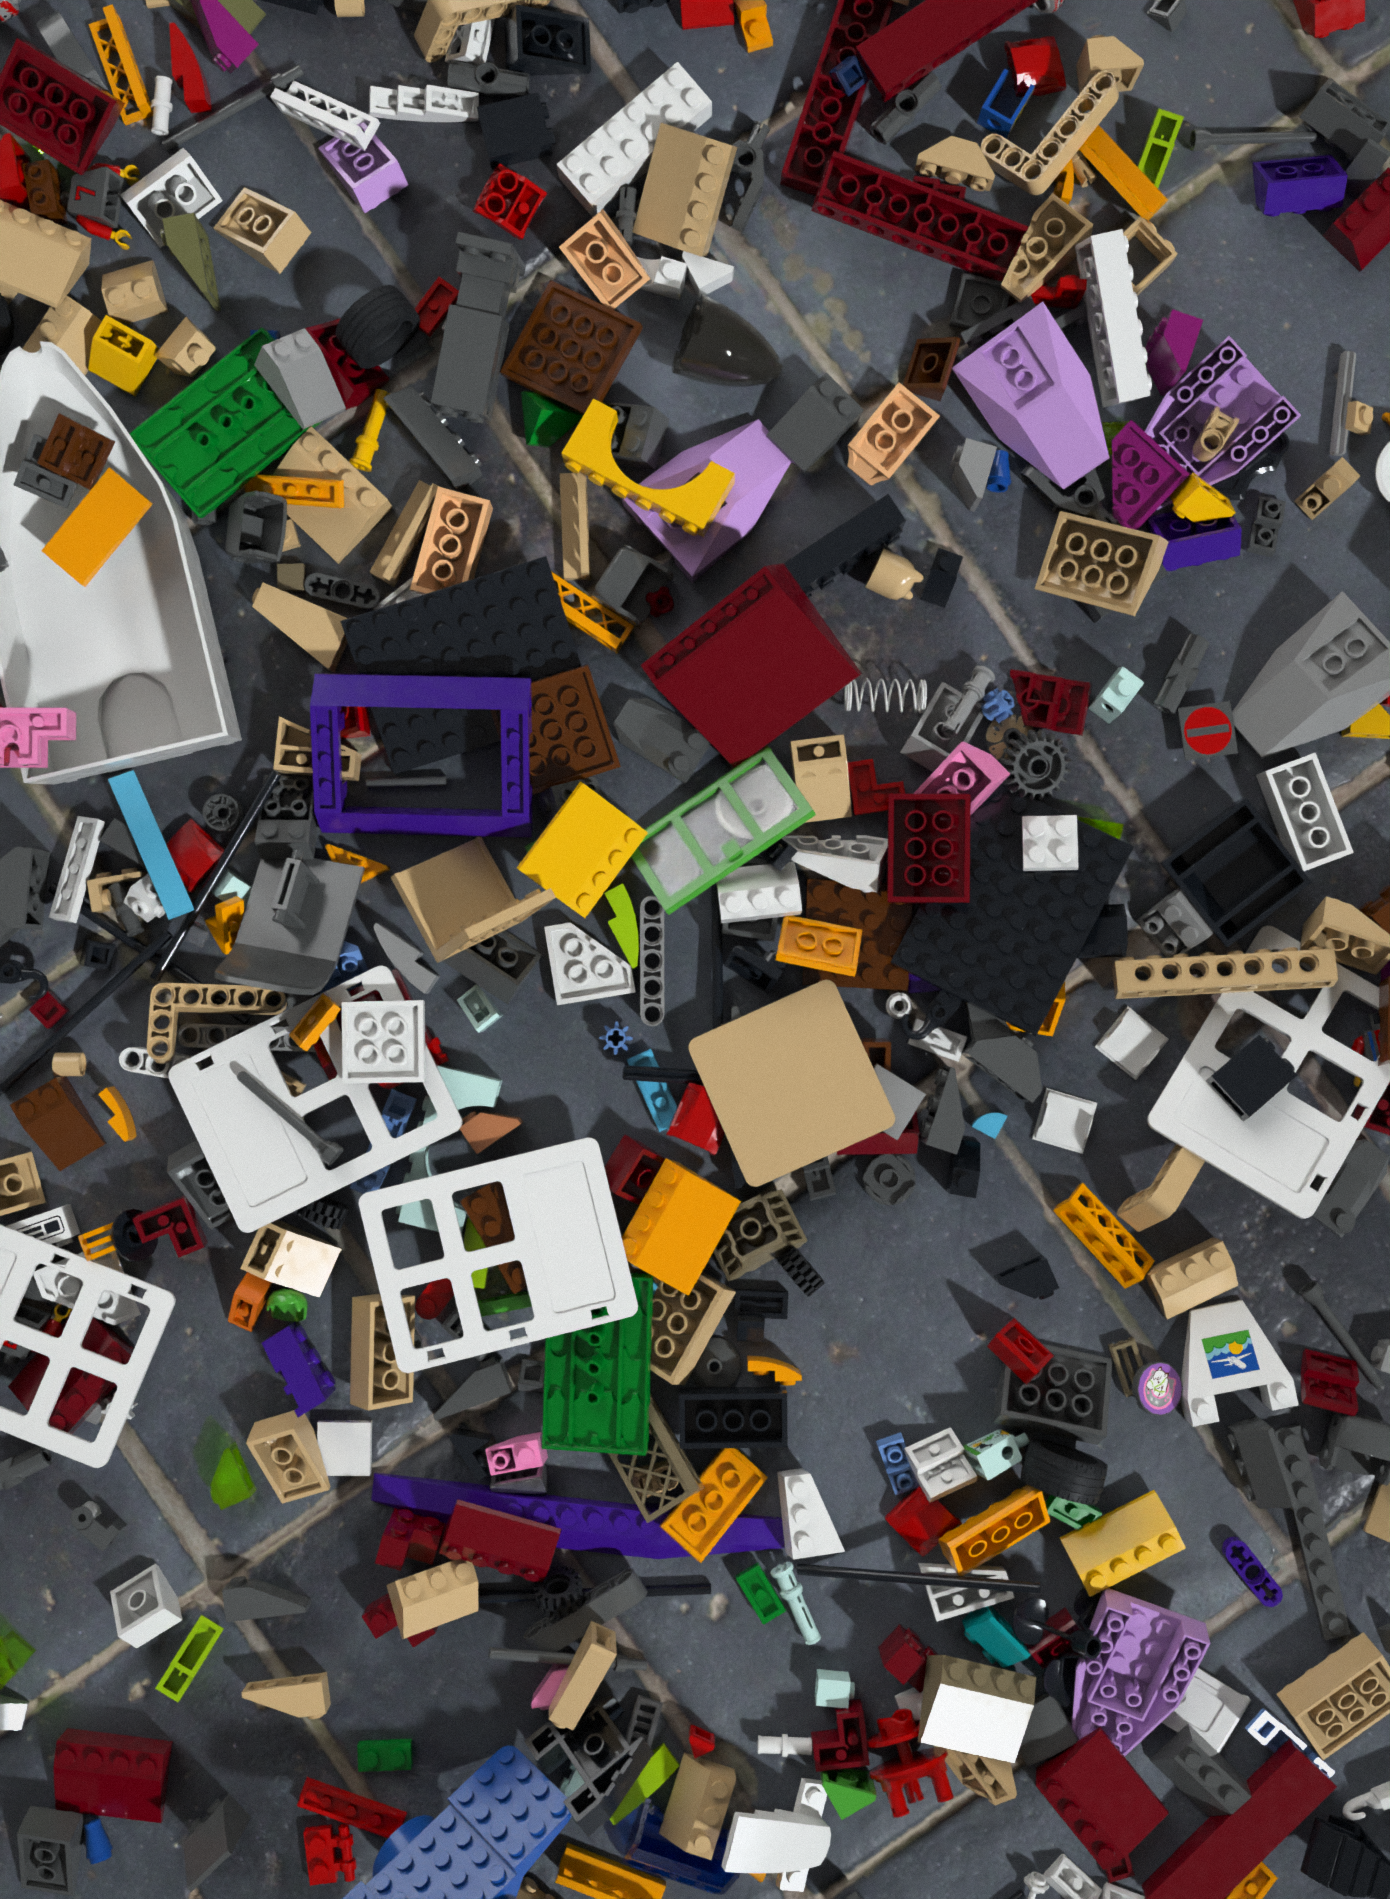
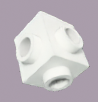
M149 874L130 887L124 903L136 915L148 923L154 917L160 918L165 914Z

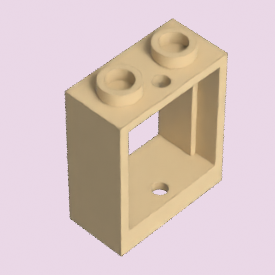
M1141 216L1123 232V235L1127 237L1128 241L1136 236L1161 263L1139 284L1135 286L1132 283L1133 292H1136L1137 296L1171 265L1178 254L1173 244L1166 239L1164 240L1157 233L1154 224Z

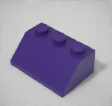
M1332 155L1253 162L1256 205L1263 215L1274 217L1286 212L1303 214L1307 210L1331 211L1333 208L1343 206L1348 175Z
M1173 511L1150 516L1146 520L1148 533L1159 535L1169 541L1162 560V565L1166 571H1175L1183 567L1199 566L1207 562L1227 560L1231 557L1240 556L1242 528L1234 516L1194 523L1186 516L1183 519L1180 518Z

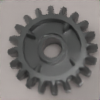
M1028 730L1027 736L1023 733L1018 734L1019 742L1011 739L1012 749H1003V752L1008 754L1007 758H1001L1000 762L1006 765L1004 768L1010 773L1003 783L1006 785L1010 784L1008 790L1011 793L1018 791V797L1023 798L1027 795L1030 801L1034 797L1037 801H1043L1044 795L1048 798L1053 797L1052 789L1059 792L1061 787L1058 784L1060 782H1068L1063 777L1064 773L1068 774L1071 772V769L1065 767L1066 764L1072 762L1071 758L1064 757L1069 752L1068 748L1062 747L1064 742L1059 738L1055 739V734L1049 732L1046 735L1044 730H1039L1037 734L1034 730ZM1039 759V768L1036 771L1032 772V763L1035 760Z

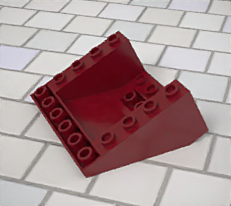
M784 563L764 566L641 664V667L655 687L734 768L760 751L862 674Z

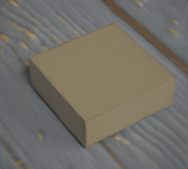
M304 563L277 564L278 589L285 592H306Z

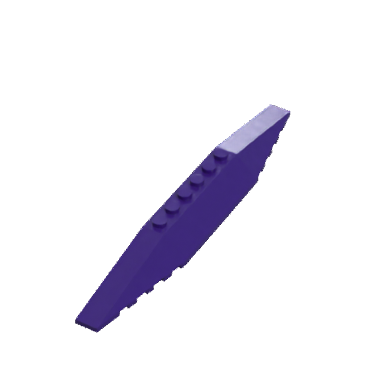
M374 1473L371 1501L400 1510L407 1509L413 1512V1514L433 1517L446 1524L458 1499L561 1528L556 1548L652 1559L691 1556L659 1527L673 1508L647 1523L636 1504L546 1494L491 1492L490 1485ZM645 1503L650 1514L659 1509L660 1504ZM740 1513L708 1555L785 1548L782 1518Z

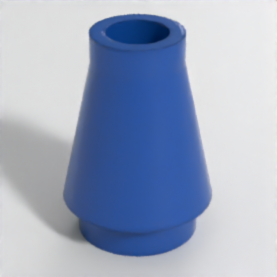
M997 450L987 480V489L991 492H1005L1011 484L1009 453L1007 451Z
M98 1818L85 1823L86 1859H89L90 1864H96L110 1858L113 1846L101 1824V1819Z

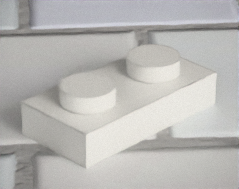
M916 1019L912 1030H919L923 1026L924 1021ZM938 1027L924 1039L913 1040L909 1038L907 1044L959 1062L967 1037Z

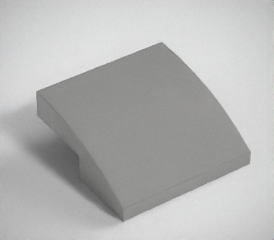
M876 1063L874 1067L875 1073L895 1114L894 1125L883 1132L898 1140L926 1094Z

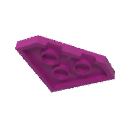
M1132 420L1112 440L1113 517L1123 527L1138 530L1190 474Z

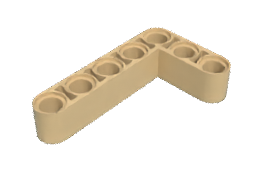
M428 0L415 30L414 38L426 61L435 62L446 54L458 26L505 17L515 5L542 9L551 0Z
M1101 71L1093 76L1032 154L1024 151L999 134L986 136L981 142V151L991 169L1031 195H1039L1046 191L1117 102L1119 91L1114 74L1110 71Z
M159 983L153 987L150 995L147 1052L159 1064H166L174 1058L178 1012L278 1015L286 1009L287 999L283 992L246 985ZM171 992L172 996L168 1002L161 1003L158 1001L161 993ZM193 992L199 994L197 1002L193 1004L186 1003L185 999L188 994ZM219 993L225 994L227 998L223 1004L217 1005L213 1003L215 995ZM246 994L254 996V1000L250 1005L244 1006L240 1004L242 996ZM277 995L281 997L279 1005L269 1006L267 1004L268 998ZM161 1018H168L170 1020L168 1027L165 1029L156 1028L157 1021ZM158 1045H168V1050L164 1055H155L154 1051Z
M1175 1144L1151 1186L1127 1198L1119 1207L1117 1215L1137 1232L1167 1219L1178 1208L1205 1161Z

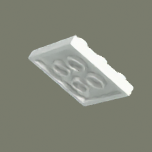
M424 1000L342 1002V1084L426 1082Z

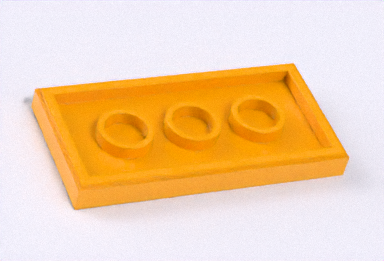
M109 467L41 551L78 583L86 587L153 503Z
M721 1448L699 1475L705 1488L676 1505L659 1525L663 1531L699 1563H702L768 1478L736 1448Z

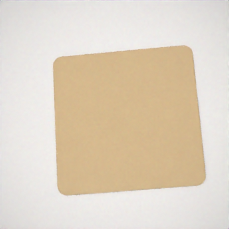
M822 980L695 1037L689 1043L690 1055L743 1176L750 1186H761L887 1130L895 1123V1114L839 991L830 980Z

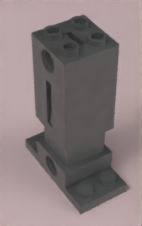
M458 232L456 244L460 248L456 272L461 277L456 306L449 304L431 404L437 407V412L442 413L443 416L457 418L458 414L467 418V421L483 424L484 420L491 421L510 327L505 320L510 292H517L519 277H524L526 266L511 243Z

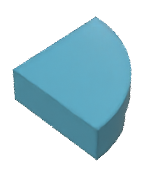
M998 1112L987 1113L976 1118L971 1126L995 1139L1007 1115Z

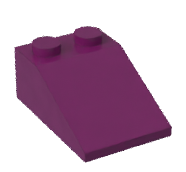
M190 0L209 52L214 57L212 61L221 71L225 72L227 70L231 74L259 44L218 0Z

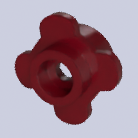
M661 586L658 591L646 594L645 599L650 604V614L652 616L659 617L661 613H667L674 608L673 599L667 587Z

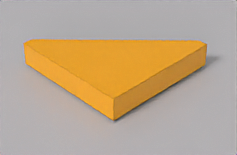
M330 844L325 845L331 861L365 868L361 883L390 870V867Z

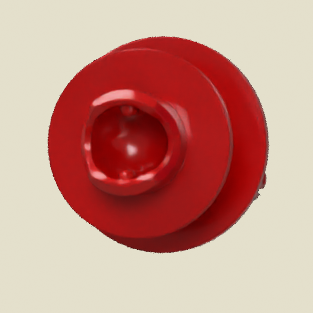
M907 1708L896 1710L891 1718L877 1719L880 1732L867 1739L868 1747L878 1748L896 1744L899 1756L870 1770L869 1775L871 1779L881 1783L883 1792L887 1794L893 1818L902 1817L910 1813L903 1794V1787L909 1804L915 1803L916 1799L918 1801L924 1799L918 1778L925 1776L931 1778L938 1803L951 1800L954 1795L946 1773L945 1758L948 1756L947 1749L935 1747L912 1752L909 1739L919 1735L920 1720L915 1721L912 1711Z

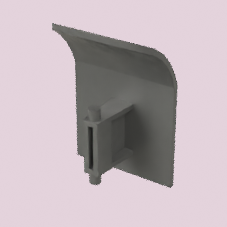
M293 849L291 858L260 859L236 941L225 960L216 968L213 977L220 981L289 994L314 995L320 992L329 981L338 964L365 868L315 858L314 860H302L304 852L298 849Z

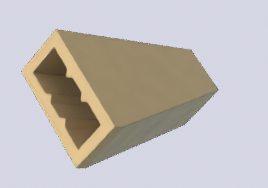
M262 582L261 587L257 588L253 594L252 607L329 671L335 673L348 643L340 621L348 618Z
M593 1621L590 1622L549 1706L548 1720L556 1727L561 1729L568 1728L570 1730H574L617 1655L615 1631Z

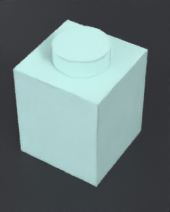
M817 1669L814 1693L816 1706L848 1709L849 1699H854L855 1684L850 1681L849 1672Z

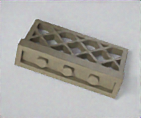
M651 1393L649 1433L653 1434L656 1441L653 1451H647V1453L652 1454L649 1470L635 1467L638 1455H633L631 1465L621 1463L618 1457L619 1454L608 1453L647 1523L705 1488L684 1450L680 1449L679 1441ZM659 1447H660V1449L662 1450L663 1453H659V1452H658V1448H659ZM656 1456L667 1459L669 1463L667 1475L653 1471ZM625 1468L630 1469L629 1474H627ZM634 1470L648 1473L644 1489L635 1487L632 1483ZM672 1470L674 1471L676 1477L671 1476ZM652 1475L666 1478L662 1494L649 1491ZM670 1480L680 1482L685 1493L677 1498L667 1496ZM638 1492H642V1493H643L642 1499H641V1497H640V1495H639ZM647 1494L661 1497L659 1509L652 1514L649 1513L645 1506ZM665 1499L672 1500L668 1504L664 1505Z

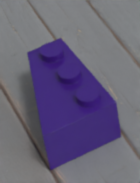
M292 1322L264 1340L262 1345L275 1372H280L287 1383L283 1387L286 1394H293L298 1408L294 1411L297 1417H300L326 1401L335 1391L334 1385L336 1382L333 1375L322 1367L320 1363L322 1359L315 1348L311 1349L306 1341L308 1336L301 1325L297 1326L295 1322Z

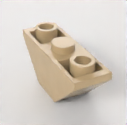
M950 136L919 153L914 169L923 176L940 177L951 184H965L976 191L986 190L990 192L995 178V174L978 144L955 136Z

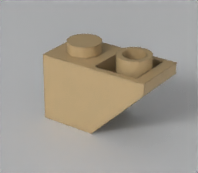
M1341 457L1294 502L1313 520L1351 487L1360 475Z

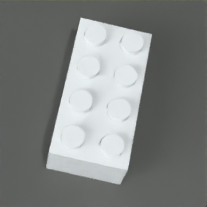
M1316 753L1256 775L1280 840L1303 871L1354 853Z

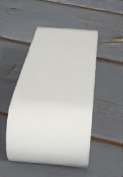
M130 1047L121 1052L119 1063L124 1070L168 1078L169 1070L174 1065L193 1056L175 1053L174 1058L166 1063L165 1069L161 1071L157 1068L156 1062L149 1056L147 1048ZM156 1049L154 1051L156 1056H162L167 1052ZM133 1052L139 1055L140 1061L137 1066L133 1065L130 1061V1056ZM199 1061V1062H197V1064L199 1065L200 1069L202 1070V1064H201V1061Z

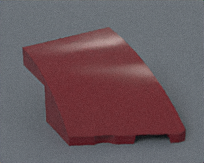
M1010 669V676L1014 683L1016 698L1021 708V716L1025 726L1083 736L1092 689L1091 682L1069 680L1062 677Z

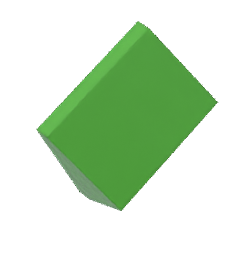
M857 1768L820 1771L822 1786L841 1820L876 1800L877 1795L874 1781L870 1778L868 1771Z

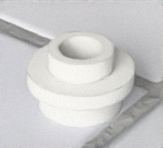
M894 993L886 1001L887 1013L895 1019H902L904 1014L909 1015L912 1011V1001L904 993ZM896 1001L903 1003L904 1007L901 1011L895 1010L894 1004Z

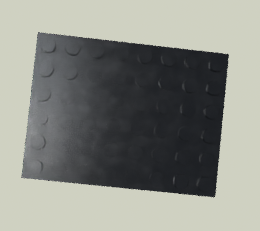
M546 556L340 621L359 674L531 678V682L581 667ZM371 707L394 774L500 741L490 709Z
M1001 783L976 811L970 815V903H921L891 960V964L1036 1037L1134 846L1077 820L1078 870L1023 871L1022 816H1058L1067 814L1035 799L1030 801L1027 795L1023 798L1018 797V791L1011 793L1008 790L1009 787Z

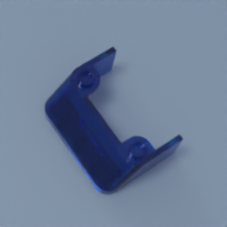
M645 1798L638 1810L626 1846L623 1862L631 1867L712 1894H725L740 1877V1873L725 1872L721 1867L730 1830H721L711 1860L687 1853L659 1834L664 1814L660 1812L661 1809L650 1804L651 1799Z

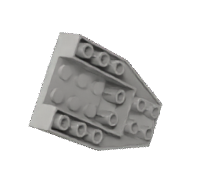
M1342 591L1274 651L1232 711L1235 729L1261 758L1346 729L1390 696V642Z

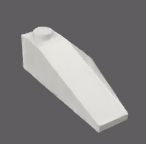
M832 835L831 839L818 840L815 836H784L782 838L797 850L791 861H795L847 887L859 889L862 892H878L884 879L888 860V839L867 835H856V840H841L840 835Z

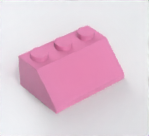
M962 741L914 794H971L970 815H972L1010 773L991 754Z

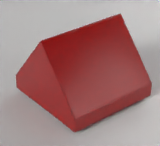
M693 1724L690 1725L689 1741L694 1759L714 1750L715 1735Z

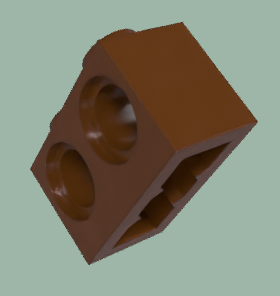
M48 159L22 164L31 213L51 220L58 225L68 224L66 209L61 203L62 187L59 172Z

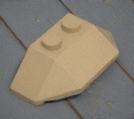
M947 1749L948 1756L945 1758V1762L964 1786L978 1795L988 1798L989 1802L995 1806L1016 1798L1017 1792L1011 1763Z

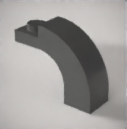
M59 10L36 23L59 62L110 93Z

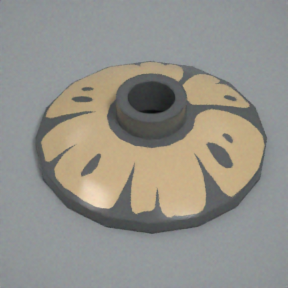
M1013 713V715L1000 723L994 719L986 730V748L1000 762L1001 758H1007L1008 754L1003 752V749L1008 748L1011 750L1013 747L1008 738L1010 733L1016 734L1017 742H1019L1018 734L1023 733L1027 736L1028 730L1036 732V728L1025 726L1021 714Z

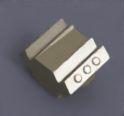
M781 1189L772 1191L762 1197L759 1194L739 1204L713 1252L727 1280L730 1281L738 1279L746 1272L754 1271L761 1267V1265L783 1256L793 1246L800 1248L808 1240Z

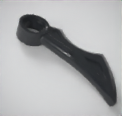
M1283 432L1277 437L1281 442L1279 451H1272L1267 446L1237 474L1211 486L1229 500H1245L1247 488L1256 476L1277 469L1282 455L1289 447L1287 434Z

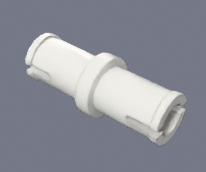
M165 76L155 77L154 99L151 100V108L153 109L151 132L159 136H167L169 134V113L173 109V105L170 103L172 79Z
M782 1734V1737L758 1735V1754H781L782 1757H787L788 1754L812 1755V1738L788 1737V1734Z

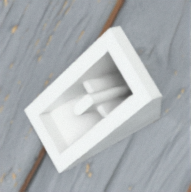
M683 251L682 262L687 263V276L699 298L732 282L734 266Z

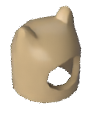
M883 548L869 575L865 588L888 599L898 600L903 598L910 600L913 597L911 588L914 582H921L924 578L921 573L915 570L913 564L908 559Z

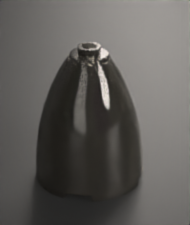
M701 294L700 301L696 300L682 329V336L678 346L680 351L676 350L674 353L672 372L691 380L731 387L756 386L770 383L772 379H777L780 375L782 364L779 363L780 357L767 339L737 312Z

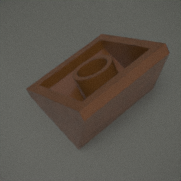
M959 337L917 339L903 386L914 394L940 402L946 389L961 339Z

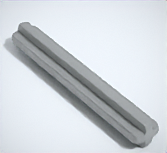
M1343 351L1340 355L1329 452L1332 456H1343L1346 453L1348 430L1345 429L1348 403L1352 400L1356 353L1354 351Z

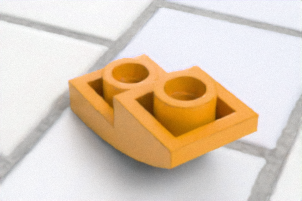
M1072 158L1053 181L1056 182L1053 194L1066 204L1070 203L1073 194L1074 170Z
M747 1356L748 1371H753L754 1375H768L769 1371H774L775 1382L780 1381L781 1385H795L796 1381H802L801 1371L793 1365L769 1357Z

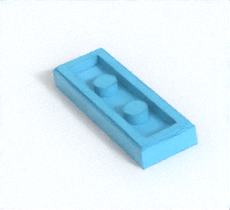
M651 1049L627 1059L629 1066L659 1067ZM636 1081L659 1132L669 1128L677 1105L667 1083Z

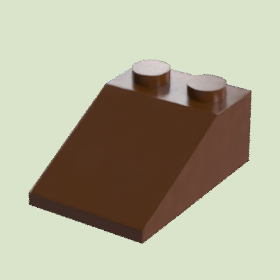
M67 1076L55 1077L10 1104L24 1130L59 1171L66 1169L107 1144Z

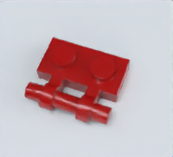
M332 1824L305 1827L303 1834L310 1886L337 1882L338 1871L344 1872L346 1882L355 1880L354 1870L357 1868L356 1858L352 1854L354 1840L348 1824L339 1825V1834L333 1835ZM335 1847L341 1848L342 1858L336 1859Z

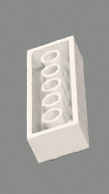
M678 62L675 63L556 165L559 179L588 213L594 217L620 195L621 187L627 189V187L648 171L660 123L694 132L712 117V101Z
M1123 229L1093 235L1075 245L1080 279H1087V288L1083 297L1088 313L1087 320L1103 408L1151 396L1150 390L1152 389L1151 377L1147 374L1145 365L1147 362V352L1145 347H1142L1141 342L1143 327L1140 319L1137 318L1136 312L1138 297L1136 292H1133L1131 282L1133 280V268L1131 264H1128L1127 259L1129 244L1127 237L1123 235Z

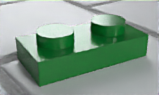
M1050 1495L1045 1502L1048 1514L1077 1530L1083 1528V1525L1089 1522L1092 1523L1100 1519L1103 1514L1094 1505L1072 1502Z
M759 1562L736 1575L737 1582L763 1625L786 1612V1607Z
M412 1739L359 1741L357 1744L358 1772L412 1770Z

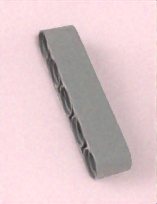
M647 896L640 905V1016L646 1025L656 1026L662 1022L665 1015V910L656 896ZM649 901L659 903L660 911L656 915H648L645 912V905ZM650 927H656L660 931V937L655 942H649L645 938V932ZM651 953L657 954L660 958L659 966L654 969L648 968L645 964L646 956ZM649 980H656L660 984V991L656 995H649L645 991V984ZM654 1006L659 1009L660 1018L657 1021L651 1022L645 1017V1011L648 1007Z

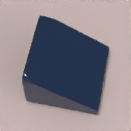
M857 56L847 57L829 72L832 79L847 97L869 81Z

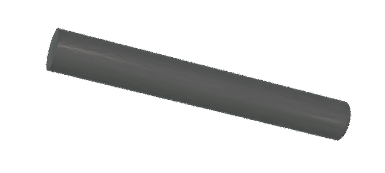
M447 776L367 778L366 783L367 789L447 786Z

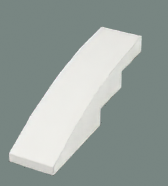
M398 85L397 90L370 86L369 115L372 117L419 122L478 121L479 93L433 85H426L425 89Z

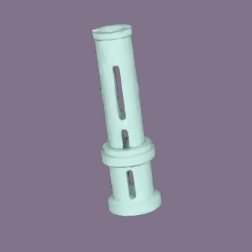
M792 1562L781 1563L771 1570V1576L776 1578L781 1589L779 1592L780 1596L787 1600L805 1640V1644H815L821 1639V1635L801 1594L803 1586L796 1580L792 1571L794 1568Z

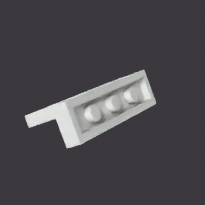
M495 19L465 24L463 27L462 25L458 26L447 50L445 62L450 64L451 61L475 65L486 62ZM461 44L460 53H456L457 48Z
M294 80L287 92L275 88L270 96L282 113L364 151L381 124L377 118ZM298 91L305 94L306 101L295 97ZM325 103L327 110H322L315 105ZM343 112L347 113L348 120H344L335 115H338ZM363 122L369 124L365 132L357 125Z

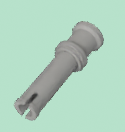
M979 665L974 667L972 671L973 676L962 687L961 698L941 727L944 735L955 738L975 703L984 698L985 689L995 680L994 673L987 667Z

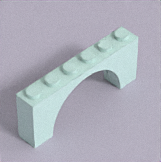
M444 1065L437 1066L458 1110L470 1106H496L502 1080ZM429 1095L425 1096L422 1110L426 1111L424 1121H419L417 1128L437 1118L436 1109ZM430 1145L410 1154L409 1162L413 1164L411 1172H406L403 1183L432 1176L428 1159ZM424 1199L397 1206L398 1222L439 1232L431 1200ZM454 1202L461 1235H463L468 1216L462 1205Z

